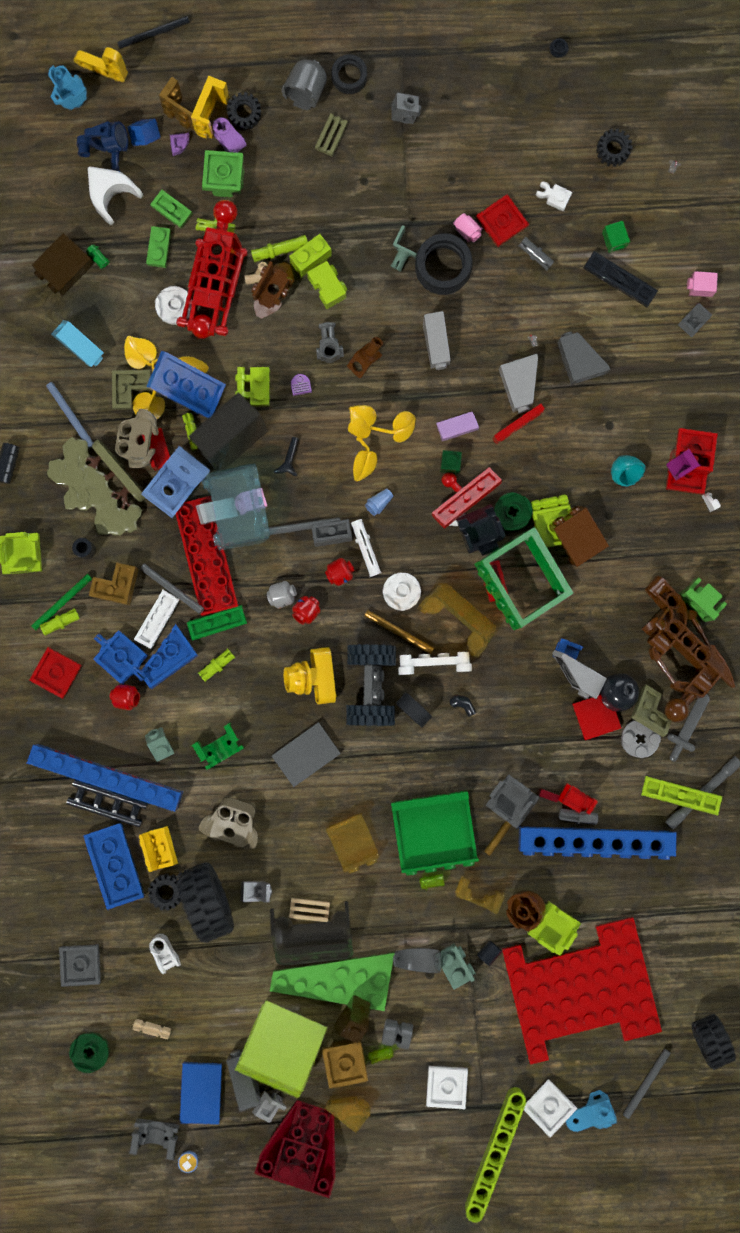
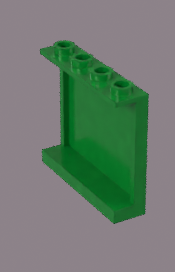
M467 790L391 802L401 872L406 873V876L415 875L420 870H425V873L437 871L436 868L444 867V870L456 868L455 865L463 864V867L475 865L474 862L479 861Z

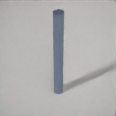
M53 382L48 383L46 387L82 440H86L88 449L92 448L94 442Z

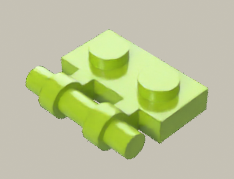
M237 367V374L235 375V381L237 382V391L235 392L237 406H244L245 399H250V406H270V368L250 367V375H245V368ZM245 382H250V392H245Z

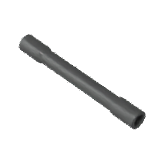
M734 756L700 791L713 792L740 767V760ZM682 806L665 823L674 830L694 809Z

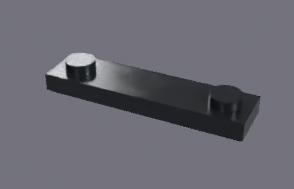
M593 251L583 267L586 271L646 308L658 292L657 289Z

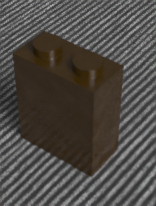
M63 233L32 264V267L35 269L34 274L41 281L45 279L49 283L47 287L54 294L58 292L63 296L94 263Z

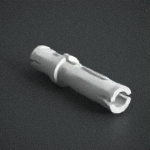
M359 519L351 522L357 538L355 541L359 544L369 571V576L372 577L380 574L381 571L369 541L370 536L366 533L363 520Z

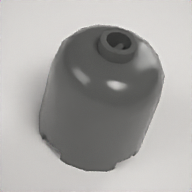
M302 59L293 66L282 87L284 98L287 99L289 97L294 101L293 105L300 109L310 110L311 107L315 108L326 84L327 76L325 70L316 60Z

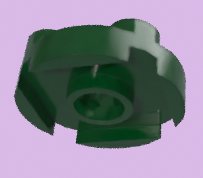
M514 492L501 496L494 507L495 514L501 521L503 529L507 531H518L524 528L530 521L533 512L530 501L525 496ZM510 507L518 510L516 517L508 514Z
M96 1032L81 1033L72 1042L69 1050V1057L74 1067L83 1073H92L101 1069L109 1058L108 1040ZM90 1047L94 1054L87 1057V1053L84 1050Z

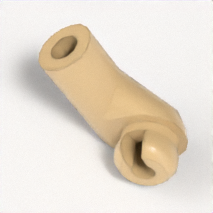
M266 262L258 264L255 274L245 275L246 285L255 284V282L259 283L263 267L265 265L268 266Z

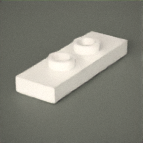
M162 590L134 640L152 649L180 599Z

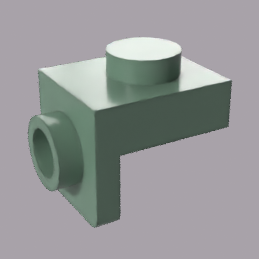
M162 727L153 729L145 735L146 744L157 762L174 754V750L166 738Z

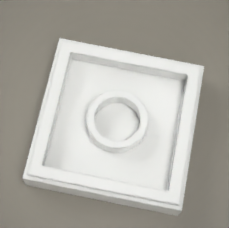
M429 1065L426 1107L465 1109L468 1069Z
M550 1079L531 1097L524 1107V1111L549 1137L577 1110V1107Z

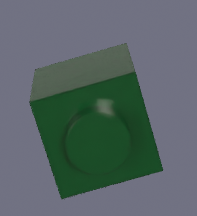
M443 450L440 473L451 472L458 475L462 452Z

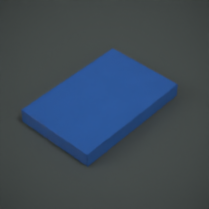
M183 1062L180 1123H220L222 1063Z

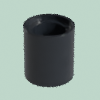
M489 940L477 956L488 966H491L503 951Z

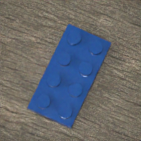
M161 351L146 387L208 419H212L226 384L171 354Z
M119 823L84 835L83 837L107 910L144 898V891L122 824Z

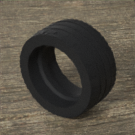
M448 233L436 234L429 237L420 246L415 260V272L419 282L427 291L437 295L452 294L460 290L470 277L472 255L470 249L461 238ZM441 248L454 251L462 260L461 273L449 281L434 279L425 268L426 257L430 252Z

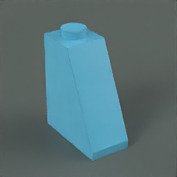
M63 320L51 334L90 367L93 365L97 366L103 359L101 355L104 352L69 321Z

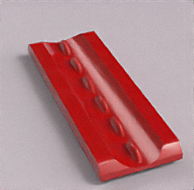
M211 496L184 502L176 512L197 602L204 608L201 616L238 607L218 522L201 525L196 509L198 504L212 502Z

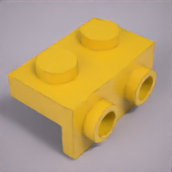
M168 826L139 834L140 845L149 872L178 864Z

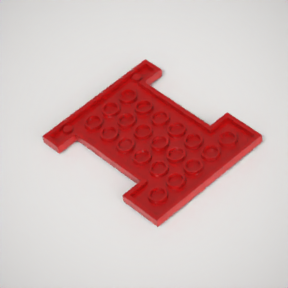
M633 917L596 925L599 945L563 953L560 956L555 955L525 963L520 944L502 948L530 1065L549 1060L545 1045L546 1040L619 1023L624 1041L662 1032Z

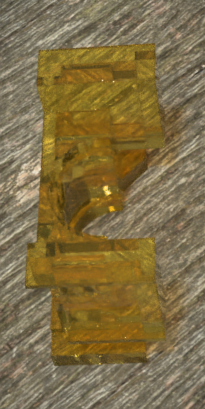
M462 876L455 891L456 897L465 899L498 914L505 897L503 893L496 891L491 896L486 894L483 899H474L471 896L472 889L468 887L470 880Z

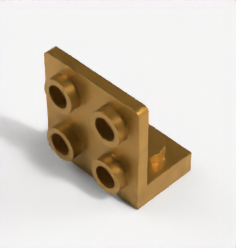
M171 77L159 94L163 112L169 118L179 120V123L184 128H191L195 131L191 119L193 113L180 105L182 102L178 81Z

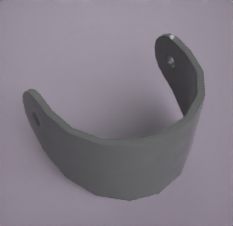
M429 948L398 950L394 953L393 963L395 967L404 970L441 973V951Z

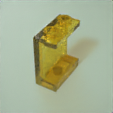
M362 813L326 827V832L331 839L344 872L348 871L350 874L360 869L359 866L365 863L369 866L377 862V858L380 855Z

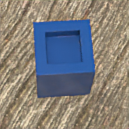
M143 119L127 127L133 146L147 145L160 138L156 119Z
M561 638L558 640L555 651L564 653L576 660L583 646Z

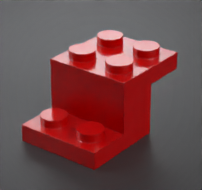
M678 429L676 446L670 452L669 462L690 449L700 466L678 480L674 479L668 469L666 490L705 494L707 475L713 472L718 433Z

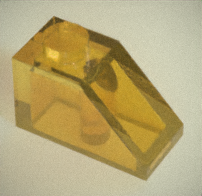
M357 1097L331 1099L326 1102L325 1109L355 1133L371 1115L369 1103L362 1098L359 1100Z

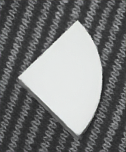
M707 492L702 495L710 512L721 507L717 499L713 500L711 493Z

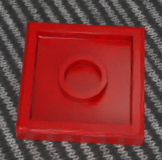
M508 194L476 216L497 247L529 226V223Z
M47 647L29 681L64 699L82 665Z
M601 694L598 695L597 699L591 697L572 704L584 740L621 729L617 713L608 709L602 703Z

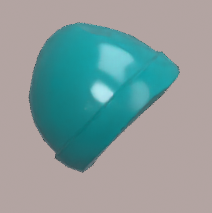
M622 455L613 462L611 476L616 484L631 486L643 477L646 467L638 458Z

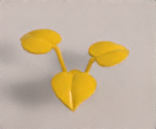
M127 336L124 351L128 364L137 370L143 369L147 364L152 366L153 372L158 360L155 359L156 348L153 343L146 339ZM193 357L178 358L204 373H207L209 370V366L199 359ZM153 391L152 395L143 392L134 398L133 410L136 415L139 409H145L150 411L158 420L164 413L165 401L161 397H155V391Z
M359 405L349 408L351 422L349 423L348 431L357 436L356 440L365 448V451L361 450L358 452L354 460L353 476L355 481H360L369 476L377 464L376 453L370 451L363 438L369 437L371 430L394 434V441L403 442L411 436L414 430L415 415L408 411L399 413L393 421V430H387L372 426L376 421V411L372 407Z

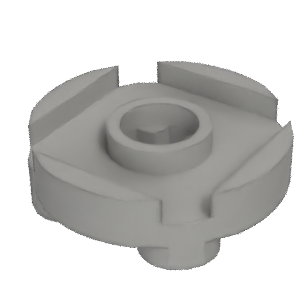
M636 720L626 724L621 733L623 749L629 755L638 758L651 756L658 749L661 742L660 735ZM637 734H644V743L636 742Z

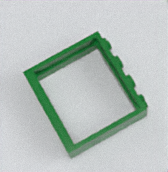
M535 527L523 532L474 563L479 572L477 574L484 580L487 591L493 595L497 608L503 612L506 623H509L513 630L524 627L573 594ZM525 541L557 596L522 619L491 567L490 562Z

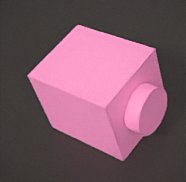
M694 272L687 281V289H690L689 295L712 297L717 292V273Z

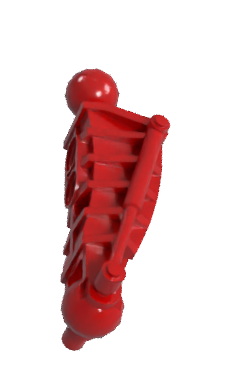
M223 199L215 204L213 215L217 220L216 229L206 227L204 238L196 240L197 251L188 284L189 290L182 317H178L176 320L177 326L188 327V331H191L195 337L200 339L215 336V333L221 336L228 335L229 329L225 326L230 305L235 295L243 258L248 253L246 248H242L237 234L227 231L228 225L237 216L236 205L230 200ZM215 246H222V252L219 255L213 254ZM212 265H218V272L216 274H210L209 272ZM206 278H209L207 288H204ZM213 279L220 281L218 291L211 290ZM224 298H227L226 306L223 308ZM189 305H192V307H191V312H190V317H189V320H188V318H187V313H188ZM199 306L213 308V319L205 314L196 316L197 308ZM224 312L221 326H217L219 314Z

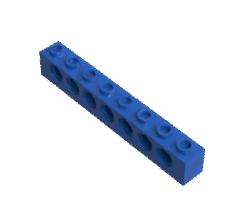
M519 826L518 850L523 852V855H535V852H543L544 856H554V853H562V856L572 857L574 853H581L582 857H593V854H600V857L612 858V854L620 855V858H631L632 855H639L641 859H651V856H658V859L668 860L670 856H676V832ZM538 836L544 839V843L541 846H535L534 840ZM557 837H562L563 844L560 847L554 846V840ZM579 837L582 839V845L576 848L573 846V841ZM596 838L601 839V846L598 848H594L592 845L593 840ZM615 839H619L621 842L617 849L612 847V842ZM638 839L640 846L637 849H632V841ZM658 840L659 847L652 850L651 842Z

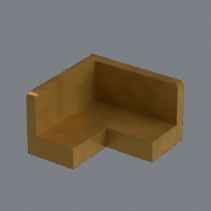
M116 562L112 581L93 577L89 596L130 606L139 569Z

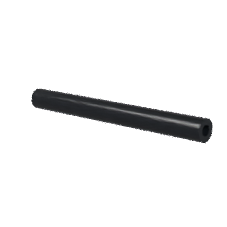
M184 16L117 42L118 47L122 49L189 24L188 17Z

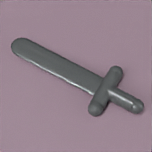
M708 694L696 700L679 735L668 734L667 739L676 744L670 755L672 762L677 760L683 748L690 752L695 751V746L688 741L709 702Z

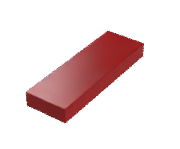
M539 404L495 434L492 438L493 441L499 444L544 412L545 408L543 405Z

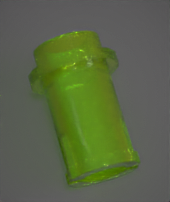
M443 874L428 877L423 875V878H419L421 890L425 889V891H428V888L445 886Z
M384 1045V1048L368 1052V1055L373 1065L386 1059L390 1061L394 1057V1052L391 1046Z

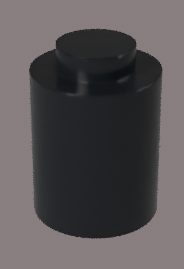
M79 538L74 541L72 550L76 556L82 559H90L95 555L96 547L91 541Z

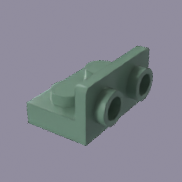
M455 943L441 950V968L453 989L469 981L473 982V975L476 974L471 964L465 963L463 958L466 955L461 946L457 948Z

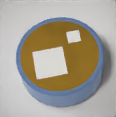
M185 1151L179 1157L178 1166L185 1173L193 1172L198 1165V1157L192 1151Z

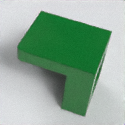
M623 221L604 227L602 234L609 253L627 248L630 240Z

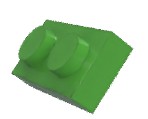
M163 190L159 192L150 204L152 208L181 229L193 215L192 211Z
M151 226L146 262L148 266L166 268L171 229Z

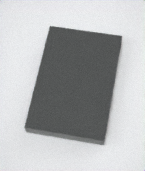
M318 722L273 754L272 758L292 786L295 787L341 753Z

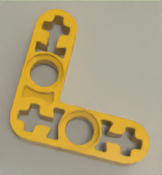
M109 47L105 48L102 59L79 50L74 58V62L79 66L119 82H124L128 74L122 55Z

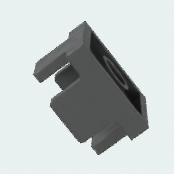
M508 774L503 782L500 781L490 794L491 799L486 806L518 829L540 797Z

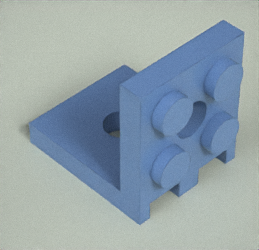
M179 446L141 495L172 518L210 470ZM164 487L171 488L173 494L166 495L163 490Z

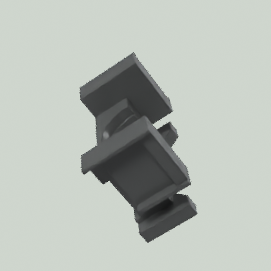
M137 1118L134 1127H139V1130L134 1129L132 1132L133 1136L129 1154L136 1155L140 1145L154 1143L168 1149L166 1159L174 1160L176 1153H174L175 1143L179 1137L174 1135V1133L178 1132L180 1124Z

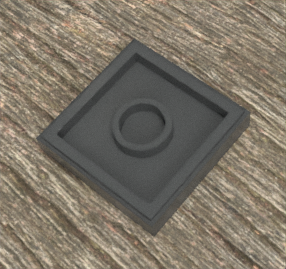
M99 944L59 947L61 987L101 983Z

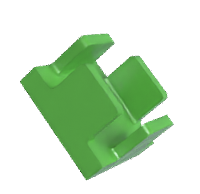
M205 150L202 189L212 191L214 196L232 197L233 193H241L244 179L243 153Z
M699 577L695 578L679 595L685 604L695 611L704 622L715 620L727 603L725 601L720 602L713 609V606L722 598V595L710 584H707L704 588L700 586L694 591L693 589L701 581Z

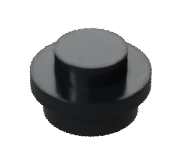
M555 39L551 42L549 51L553 57L562 58L568 52V44L564 39Z

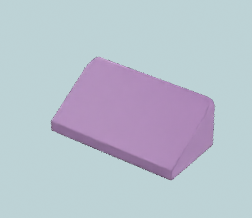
M473 412L436 423L442 441L479 429Z

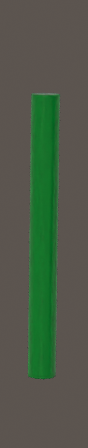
M87 573L31 625L32 628L37 631L41 624L47 622L93 578Z

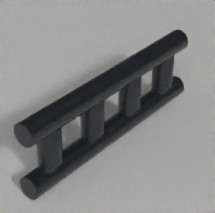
M74 779L72 786L78 788L75 799L68 798L67 805L139 828L141 827L142 820L137 819L140 807L146 809L148 803ZM85 790L96 793L93 805L82 801ZM103 796L115 799L111 810L100 807ZM122 802L133 805L130 816L119 813Z

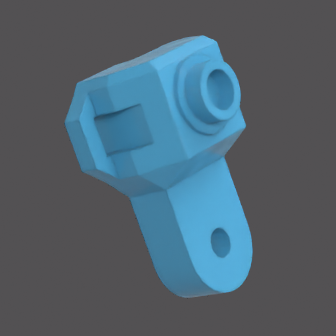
M52 66L50 68L49 77L55 85L50 97L54 103L62 105L63 108L69 110L81 107L83 102L87 100L86 87L82 83L81 78L78 75L72 77L64 66L56 68Z
M601 1090L591 1092L586 1106L577 1108L566 1120L568 1128L575 1132L592 1126L598 1129L608 1128L617 1123L608 1094ZM601 1095L600 1098L594 1100V1096ZM577 1118L579 1120L578 1123H574L573 1119Z

